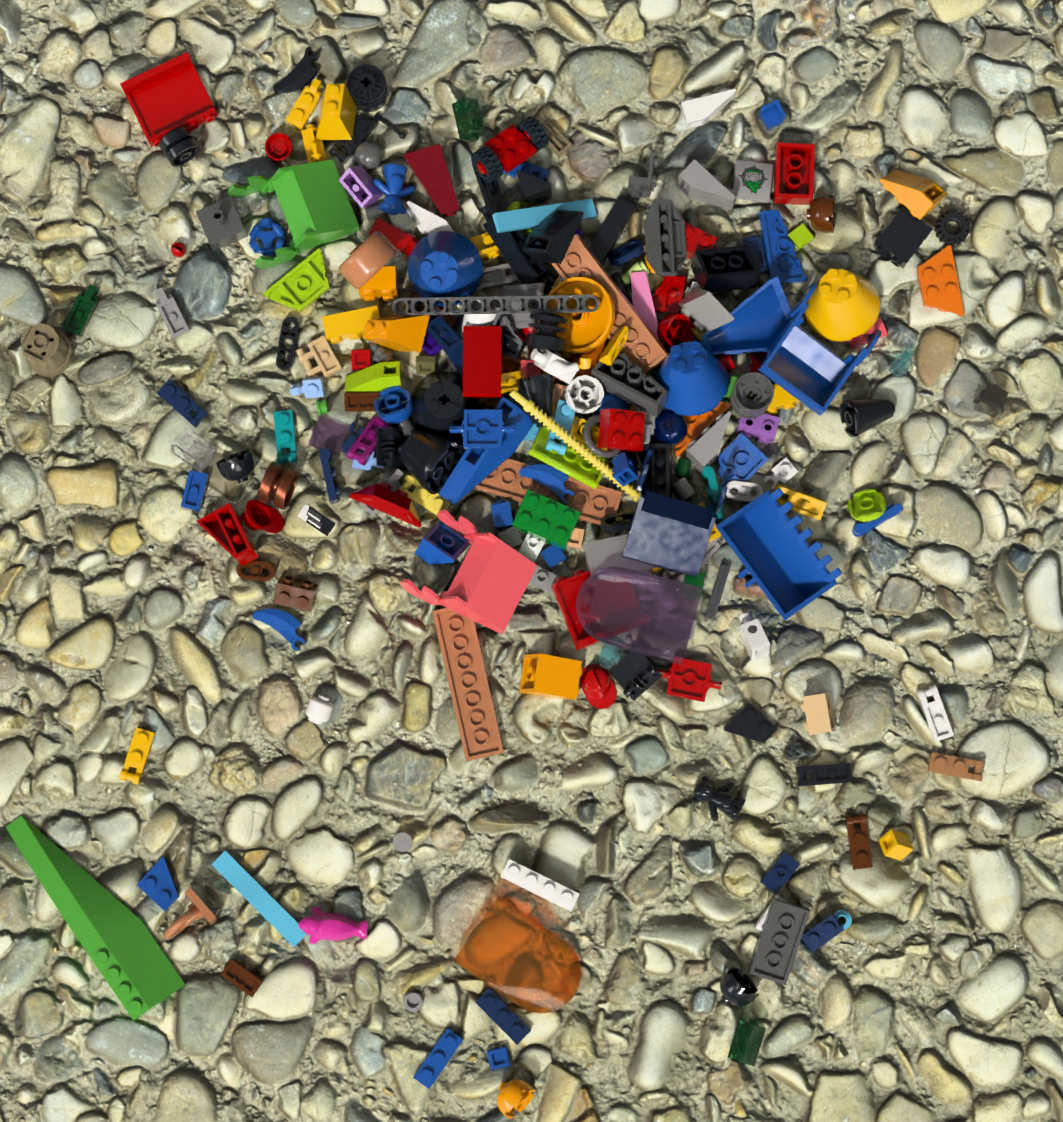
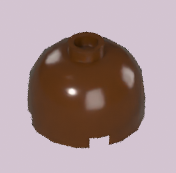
M824 195L816 198L812 202L811 208L807 209V220H811L812 227L818 232L834 233V195Z

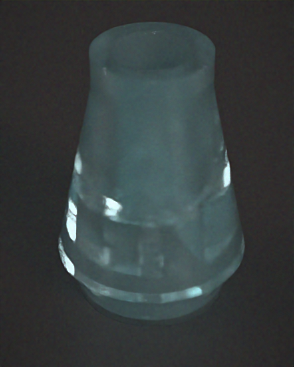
M905 349L890 364L889 371L894 376L902 378V376L907 374L915 354L911 350Z

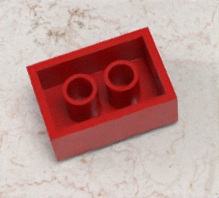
M777 142L775 148L773 204L811 205L813 200L815 144Z

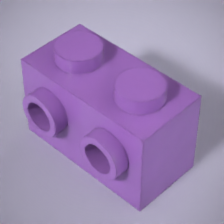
M361 165L349 167L339 179L340 183L361 208L373 206L383 195L374 185V180Z
M765 413L755 419H746L740 416L736 433L742 432L748 439L752 437L758 439V442L763 444L773 443L780 418Z

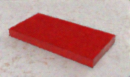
M463 326V397H501L502 326Z

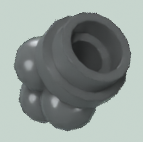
M374 342L371 343L370 349L374 352L372 356L374 363L395 361L391 349L382 347Z

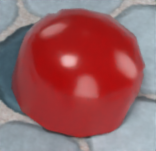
M273 133L265 142V152L275 161H284L290 157L293 151V143L290 137L284 133Z

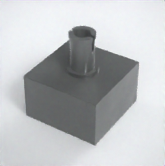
M231 197L196 211L213 251L248 237Z

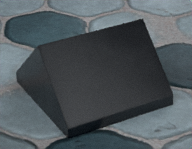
M517 170L516 185L523 202L529 204L525 206L526 208L551 199V183Z

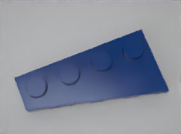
M779 210L760 211L759 220L769 279L778 276L781 285L807 282V276L803 273L802 264L795 254L794 245L787 235L788 231Z

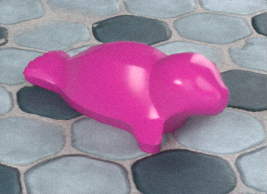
M313 907V915L301 919L298 924L305 934L311 935L309 939L311 944H315L319 940L340 941L352 936L366 939L368 933L367 920L355 922L341 914L324 913L318 907Z

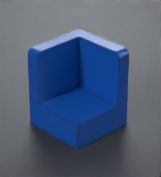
M778 99L762 106L759 112V116L767 131L785 121L786 114Z

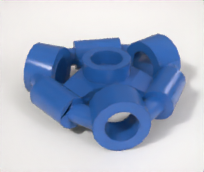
M263 218L257 226L254 225L249 234V245L255 254L261 253L263 256L275 255V249L285 247L287 244L284 236L285 231L273 219ZM272 227H273V229H272L271 231H262V230H261V228L268 229V228H272ZM280 237L274 248L272 244L275 238ZM259 238L263 242L264 246L262 249L255 239Z

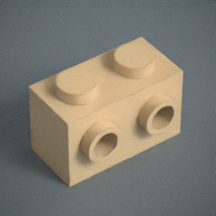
M829 692L802 697L801 709L806 715L804 726L809 735L836 731Z

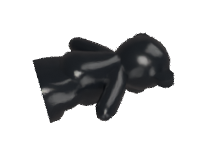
M704 776L694 787L692 802L708 803L711 819L715 822L718 820L717 809L730 819L736 821L746 799L726 793L735 787L734 783L729 782L715 789L709 783L708 777Z

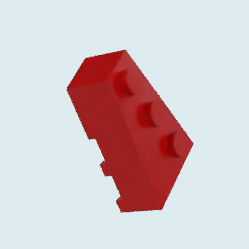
M230 503L196 521L242 566L259 557L238 511Z

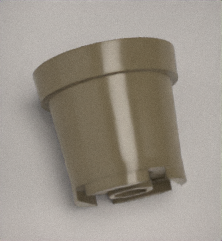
M43 323L28 327L22 334L21 346L25 360L30 369L36 374L45 377L57 376L70 366L74 356V348L66 334Z

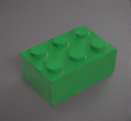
M528 489L512 526L516 530L566 550L581 517V512Z

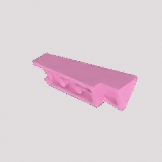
M646 272L631 273L633 307L659 340L657 335L658 322Z

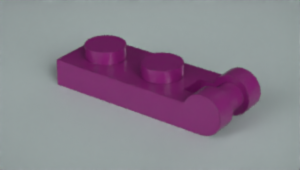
M373 416L349 449L347 458L355 459L359 464L365 466L377 447V428L386 429L391 427V424L377 416Z

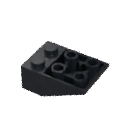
M557 209L529 233L522 251L535 261L561 264L584 213L582 211Z

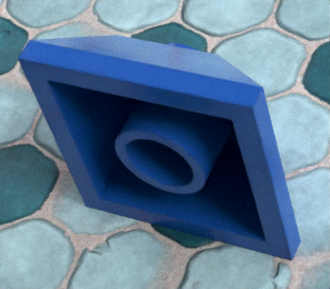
M440 521L422 539L414 554L429 565L453 563L468 548L470 543L463 536Z

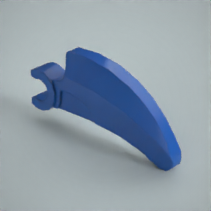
M535 464L526 466L519 471L522 477L537 481L550 489L566 505H568V502L564 499L565 495L575 496L571 490H566L564 487V483L569 477L552 466Z
M263 609L253 613L252 616L255 620L261 621L279 632L290 642L295 651L300 650L296 646L297 641H301L303 644L307 643L304 638L297 635V629L302 626V623L291 614L278 609Z

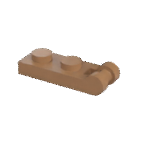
M931 752L927 772L982 782L983 776L981 773L982 768L985 767V762ZM969 766L975 767L974 774L968 773Z

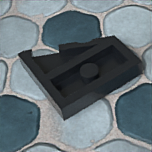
M496 314L492 326H502L501 352L516 360L520 359L526 341L506 314Z
M749 702L723 730L764 744L777 728Z

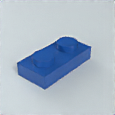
M189 470L181 508L200 512L209 474Z

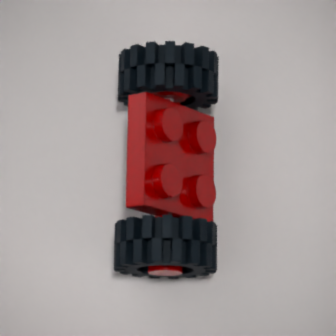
M529 116L518 123L516 127L512 124L485 142L484 147L471 155V162H473L476 172L479 173L480 177H483L484 181L491 183L502 176L504 170L508 173L535 155L536 152L549 144L547 139L549 137L545 134L546 130L542 128L543 125L539 124V120L535 119V117Z

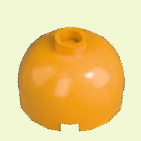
M512 1079L509 1082L504 1081L498 1088L497 1106L508 1119H512L515 1117L513 1113L517 1110L522 1112L534 1097L532 1092H536V1090L522 1079Z

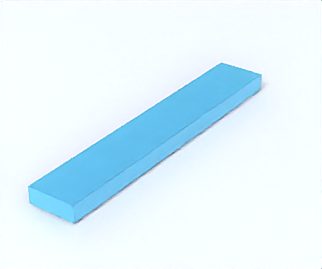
M585 199L497 212L492 216L497 233L535 228L557 209L582 211L584 214L581 220L594 219L597 217L593 200Z
M226 850L211 864L293 947L307 935L299 928V923Z

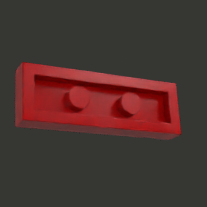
M380 218L376 219L369 231V236L375 231L381 232L395 246L397 251L410 257L413 248L420 241Z

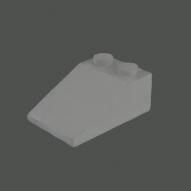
M694 287L678 303L682 307L680 309L681 312L688 318L691 316L695 320L693 324L700 331H712L735 319L709 291Z

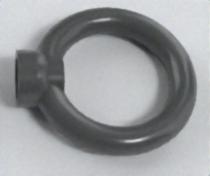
M600 414L590 417L583 429V437L587 447L591 452L603 458L618 455L621 452L620 450H603L595 445L591 438V429L595 423L600 422Z

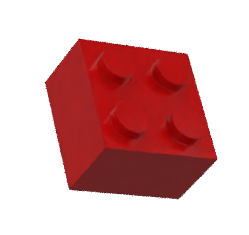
M611 408L602 409L600 412L598 448L629 452L642 451L645 412Z

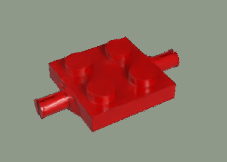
M674 656L672 667L669 671L657 669L659 673H662L661 678L667 679L668 688L666 695L704 703L706 692L709 688L721 690L722 682L711 680L712 664Z

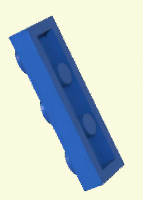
M447 1028L413 1078L430 1089L464 1039Z

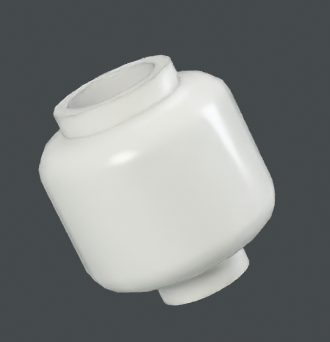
M319 694L318 697L310 699L306 709L309 721L320 725L323 722L329 721L334 708L333 704L329 701V697Z

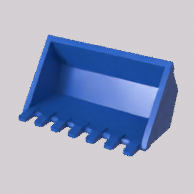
M778 488L773 493L769 490L716 525V528L746 567V569L738 574V577L744 578L748 573L753 577L746 582V588L757 582L785 621L838 584L835 579L842 574V571L839 568H836L831 573L825 566L832 561L831 556L827 554L822 559H819L816 552L823 547L819 541L812 546L808 544L806 539L813 532L810 528L805 529L801 533L796 526L803 521V518L800 515L795 516L793 519L788 517L786 513L793 508V505L788 501L783 506H780L777 499L783 495V491Z

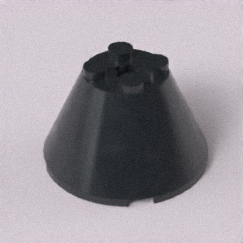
M448 371L438 372L424 378L411 394L413 411L409 418L417 430H423L461 444L463 443L462 433H450V425H462L464 410H484V402L482 397H463V376L461 374Z

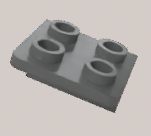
M651 150L648 178L629 176L627 195H630L632 198H649L650 191L654 192L658 156H654L655 150Z

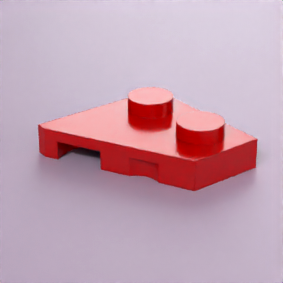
M665 277L662 285L656 289L652 297L655 312L666 314L681 313L680 309L682 307L678 303L684 297L686 277Z

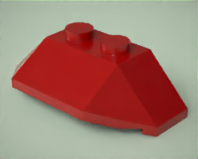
M382 482L379 485L372 484L349 493V498L418 528L421 527V522L412 499L407 498L408 493L398 490L397 493L391 491V486Z

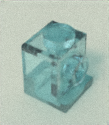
M607 639L597 661L600 663L599 666L610 670L613 664L617 665L621 654L618 652H623L625 646Z

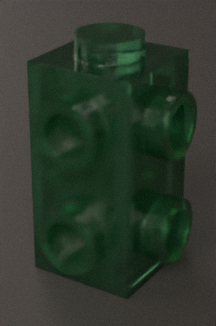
M463 97L452 104L461 140L475 142L479 140V137L486 134L478 99Z
M748 1018L747 1021L739 1019L728 1058L754 1066L766 1028L759 1026V1021Z

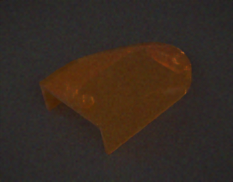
M500 895L454 959V962L521 1008L534 1013H549L565 1006L577 992L581 978L580 963L572 947Z

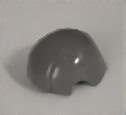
M369 140L360 143L354 153L356 163L367 170L378 167L382 159H384L382 147L378 143Z

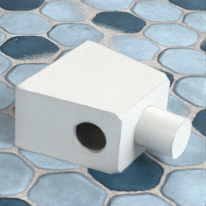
M749 612L740 615L739 619L742 623L740 625V635L751 661L768 655L770 652V642L759 619L752 620Z

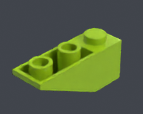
M400 361L380 362L350 374L345 379V392H377L392 386H400L402 389Z

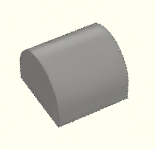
M682 478L672 486L684 502L696 494L686 478Z

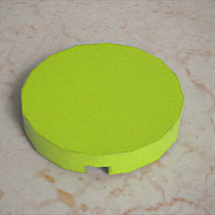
M864 489L856 492L853 495L854 497L848 501V510L851 517L862 522L878 519L884 514L887 506L884 495L881 492H876L874 489Z

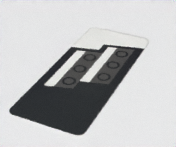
M307 504L298 514L299 518L326 536L329 535L335 526L334 522Z

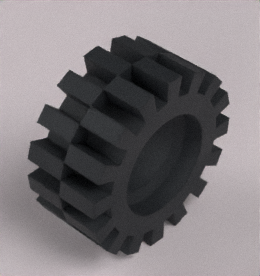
M950 209L947 212H943L938 218L934 231L937 232L936 237L940 238L939 241L945 242L944 245H948V243L951 246L959 245L968 236L971 223L970 220L967 221V215L963 216L964 212L958 213L957 209H954V211ZM950 221L956 222L960 228L959 232L956 234L948 233L946 223Z

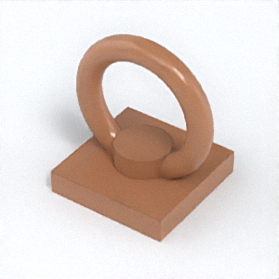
M191 887L184 892L191 902L187 907L189 910L165 931L163 936L166 940L175 937L195 919L199 921L204 917L211 926L217 921L216 916Z

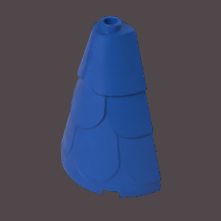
M778 276L769 279L750 297L743 300L732 310L730 314L735 318L733 321L712 331H706L702 335L703 339L700 340L702 347L711 354L768 352L778 334L793 319L789 315L791 308Z

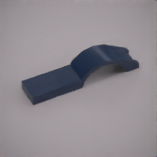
M439 315L428 323L426 331L445 351L455 368L463 376V341Z

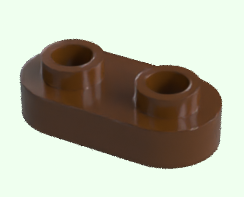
M251 561L244 566L239 563L236 569L241 579L268 582L274 578L276 573L271 563L263 561ZM250 568V572L245 574L244 569ZM265 569H268L269 574L266 576L263 575V571Z

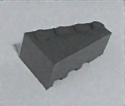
M619 352L611 366L598 361L592 369L591 377L596 378L601 383L603 390L655 417H658L667 404L668 391L652 377L644 374L638 365L635 366L630 362L624 353L621 354Z

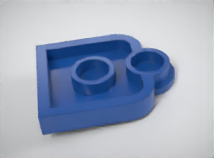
M740 432L719 454L718 461L720 467L718 475L722 479L725 470L730 468L731 475L728 482L734 479L746 482L769 459Z

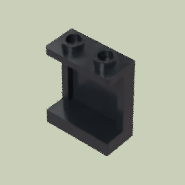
M902 207L876 240L874 248H876L875 250L878 254L891 259L890 261L893 265L904 268L924 240L930 235L933 228L914 217L907 209Z

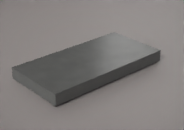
M772 898L748 969L749 974L786 985L811 910Z

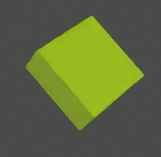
M803 223L788 234L789 239L798 250H801L814 240V236Z

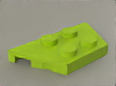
M318 248L267 289L263 295L299 312L306 309L330 289L321 250Z

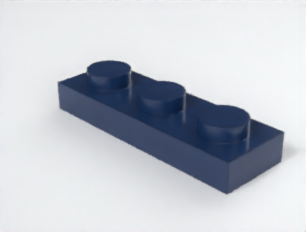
M490 988L475 1002L516 1045L531 1031Z

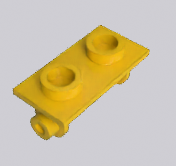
M312 124L307 125L305 130H301L308 163L325 161L326 156L322 140L315 139L317 127H314Z

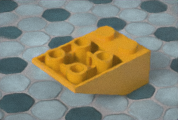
M896 169L879 180L883 187L891 192L897 201L905 205L910 210V213L919 220L932 212L948 195L935 181Z

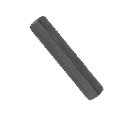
M721 564L705 613V618L715 619L730 570L728 565Z

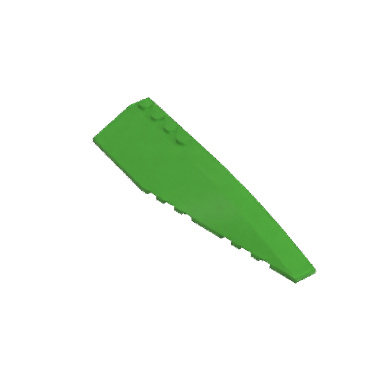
M20 816L6 826L53 903L133 1021L142 1017L186 985L144 922L131 912L128 907L115 898L112 893L107 891L96 879L75 863L24 816Z

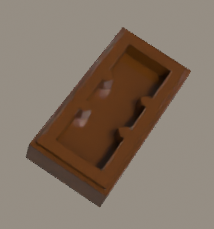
M344 392L345 412H377L374 407V400L381 396L380 392Z
M231 958L220 974L251 997L255 995L264 980L233 958Z

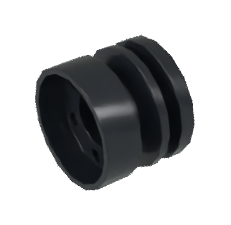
M370 64L360 65L351 71L347 79V88L357 109L367 113L381 109L388 98V88L383 72L378 67Z
M530 313V319L538 320V323H529L528 326L536 329V333H527L525 346L565 352L567 340L559 337V333H567L568 329L561 328L560 324L569 325L570 319L552 313Z

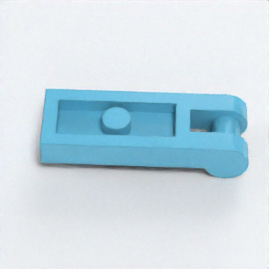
M558 400L552 420H555V424L559 423V427H564L563 430H568V434H570L575 411L570 409L565 401ZM550 429L545 449L548 451L555 450L558 454L564 455L567 443H563V439L560 440V436H555V432L551 433ZM554 439L560 440V443H555Z

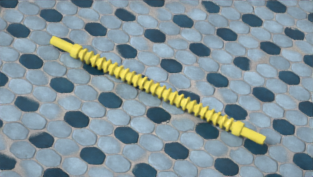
M515 389L511 390L509 395L523 406V410L530 412L531 416L534 415V419L538 418L539 423L543 422V426H547L548 430L551 429V433L555 432V436H560L559 439H563V443H568L567 446L569 447L572 446V450L576 449V453H580V457L584 456V460L588 459V463H592V467L596 466V470H601V474L605 473V477H609V480H613V484L617 483V487H621L622 491L625 490V494L629 493V497H633V500L637 501L639 491H637L636 487L633 488V484H627L622 487L613 478L612 474L614 472L612 467L609 468V464L605 465V461H600V457L597 458V455L592 454L591 450L588 451V447L580 444V440L576 441V437H572L571 433L568 434V430L564 431V427H559V423L555 424V420H551V416L547 417V413H542L543 410H539V406H534L535 403L533 401L527 400Z

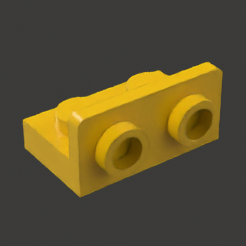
M488 232L469 239L478 249L481 259L488 257L493 259L501 253Z

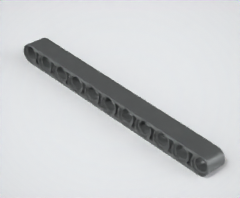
M593 294L398 298L392 303V310L397 315L595 312L601 307L600 298ZM552 298L558 302V307L555 310L549 307V301ZM571 298L577 301L575 309H571L568 306V301ZM589 298H593L596 301L594 309H590L587 306ZM495 299L501 304L499 310H495L492 307V302ZM514 299L520 303V307L517 310L511 307V302ZM532 299H536L539 302V307L536 310L530 307ZM457 300L463 304V308L460 311H457L454 307ZM475 300H479L482 304L479 311L473 307ZM401 301L406 304L404 312H401L398 308V304ZM419 301L425 304V309L422 312L417 309ZM437 301L443 302L444 308L442 311L436 309Z

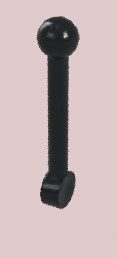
M380 113L375 114L376 121H381L397 133L400 139H405L406 134L404 132H400L384 120Z

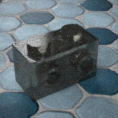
M987 384L976 393L973 403H976L974 410L995 418L1003 409L1009 392L1002 390L997 384Z

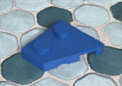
M162 857L141 879L137 886L158 906L167 911L179 898L177 888H175L167 861Z

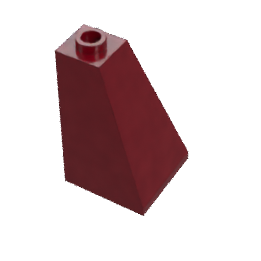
M440 143L404 154L405 162L441 215L445 214L446 217L456 215V210L460 208Z

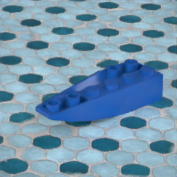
M502 397L495 409L503 410L504 425H516V433H504L502 449H467L439 492L441 497L453 505L458 503L512 456L533 427L529 416L504 397Z

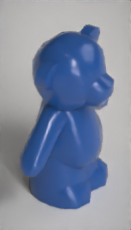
M386 164L383 166L386 179L385 184L377 178L373 181L374 185L386 195L378 209L389 215H404L407 211L403 206L401 198L412 193L415 187L410 185L402 189L407 172L405 166Z

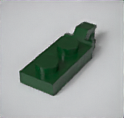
M90 284L86 293L82 291L78 295L63 325L64 330L79 337L82 336L97 305L98 298H96L99 289L96 286Z

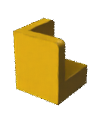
M894 829L889 830L878 840L884 855L893 859L902 860L914 850L908 835Z

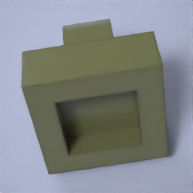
M422 352L419 353V356H416V374L435 373V356H423Z

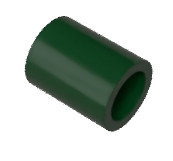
M679 459L675 477L688 479L691 461Z

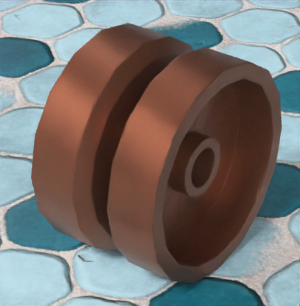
M273 461L268 466L262 479L258 500L266 504L273 500L275 507L284 510L294 493L299 471L289 467L283 472V465Z

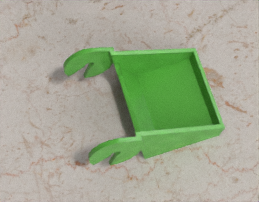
M333 159L282 167L277 170L272 178H266L262 175L247 178L249 186L244 187L243 185L233 184L228 189V194L232 198L245 197L259 191L264 194L274 190L278 197L293 239L289 243L290 247L275 249L277 257L260 256L255 262L256 267L259 269L271 268L288 262L301 252L359 231V224L344 186L339 181L340 176Z

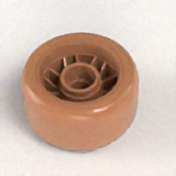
M375 231L350 252V256L339 266V271L354 288L360 289L396 255L397 250L381 232Z

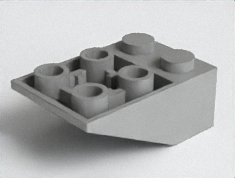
M694 159L679 174L677 187L690 199L727 210L733 209L736 199L735 193L729 187L725 188L716 175H711L702 162L698 163Z
M730 411L727 414H720L712 428L708 426L703 430L698 441L694 439L687 446L685 458L691 461V464L700 473L716 459L731 415Z

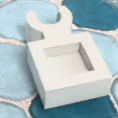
M785 458L771 470L774 475L767 476L763 483L765 484L771 480L774 485L770 488V491H773L779 481L784 485L798 471Z

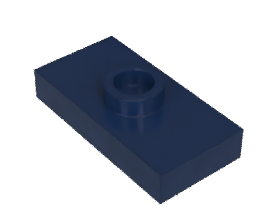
M761 235L743 238V245H748L760 271L759 275L768 273Z
M784 852L760 883L776 895L800 864Z

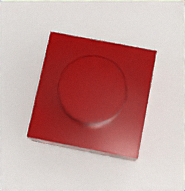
M370 349L351 350L353 371L363 370L371 366Z

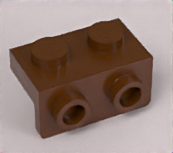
M289 575L281 576L276 585L274 604L311 612L318 584L310 580H298Z

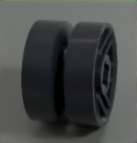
M180 127L171 131L159 142L160 149L173 167L187 163L200 151V146L187 127Z

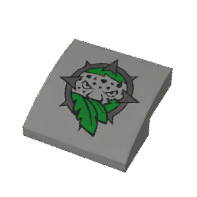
M736 160L732 190L735 193L736 199L769 203L773 164Z

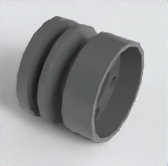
M749 372L742 375L736 381L730 395V404L739 416L746 419H755L767 411L774 396V387L765 375L758 372ZM748 395H750L752 398L754 397V400L751 401L750 398L747 399Z

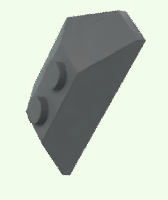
M654 199L644 221L646 260L657 276H676L687 258L685 223L683 217L673 205L672 200Z

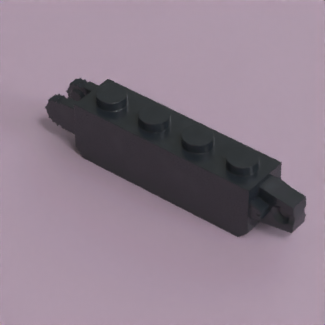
M492 202L483 206L480 209L486 219V223L483 226L522 284L543 282L545 283L544 292H547L550 289V285L544 276L547 274V268L543 262L535 261L522 251L527 239L522 230L497 233L492 215L499 212Z

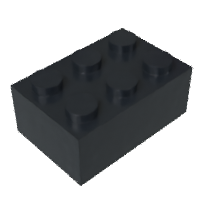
M748 245L695 250L690 266L699 288L710 293L755 288L760 273Z

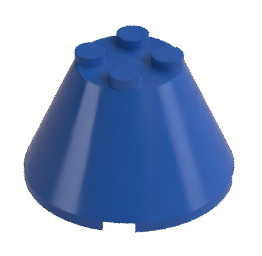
M438 231L422 238L413 248L408 261L410 283L414 291L422 297L472 296L478 289L483 275V263L476 246L465 236L452 231ZM457 300L454 306L461 304L462 302ZM442 301L436 302V306L444 307Z
M698 341L684 342L671 347L670 353L660 364L653 378L668 391L667 404L664 408L675 411V414L683 416H695L713 410L720 404V401L729 389V376L725 366L719 359L702 347Z

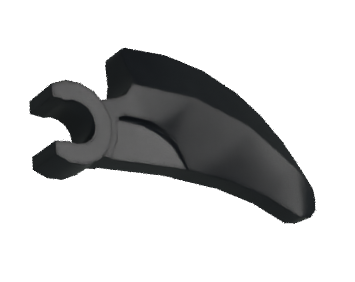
M307 47L304 57L283 80L273 86L274 92L291 93L308 85L318 73V70L312 64L319 59V53L316 51L313 56H310L312 49Z

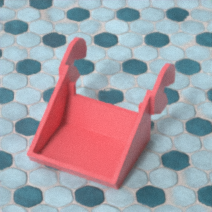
M439 510L437 517L449 527L463 533V537L469 540L468 542L472 545L448 591H442L440 596L426 586H423L422 591H420L409 579H403L401 586L413 596L427 603L442 605L503 635L538 565L490 532L479 533L476 527L466 518L460 516L457 522L447 510Z

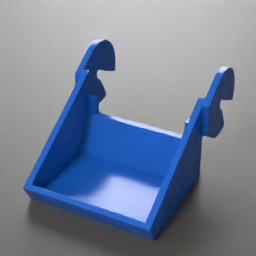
M814 281L804 292L802 300L792 308L789 315L793 319L778 334L758 370L820 416L826 411L853 369L868 356L880 338L882 331L876 330L868 338V345L859 351L856 356L850 353L845 360L800 327L801 323L805 320L802 315L808 308L806 303L818 286V283Z

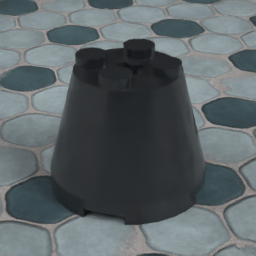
M413 429L405 443L399 446L397 453L400 454V461L419 484L429 493L436 494L444 486L466 450L454 440L423 430Z

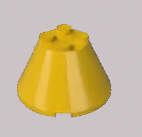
M829 269L817 281L818 286L806 303L808 308L804 312L805 318L810 328L822 338L831 341H849L853 337L868 332L877 321L880 313L879 294L874 285L863 276L844 269Z

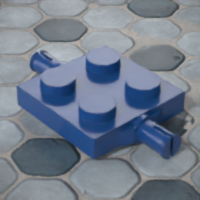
M502 409L464 410L462 425H450V433H462L464 449H502L504 433H516V425H504Z

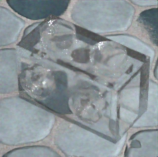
M185 427L171 442V453L199 472H202L215 459L216 447L211 442L201 438L195 431Z

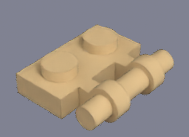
M324 335L307 344L310 349L309 352L305 353L303 348L296 351L300 364H303L307 371L306 375L308 378L318 377V374L321 372L327 378L342 370ZM312 358H315L318 364L314 368L309 361Z

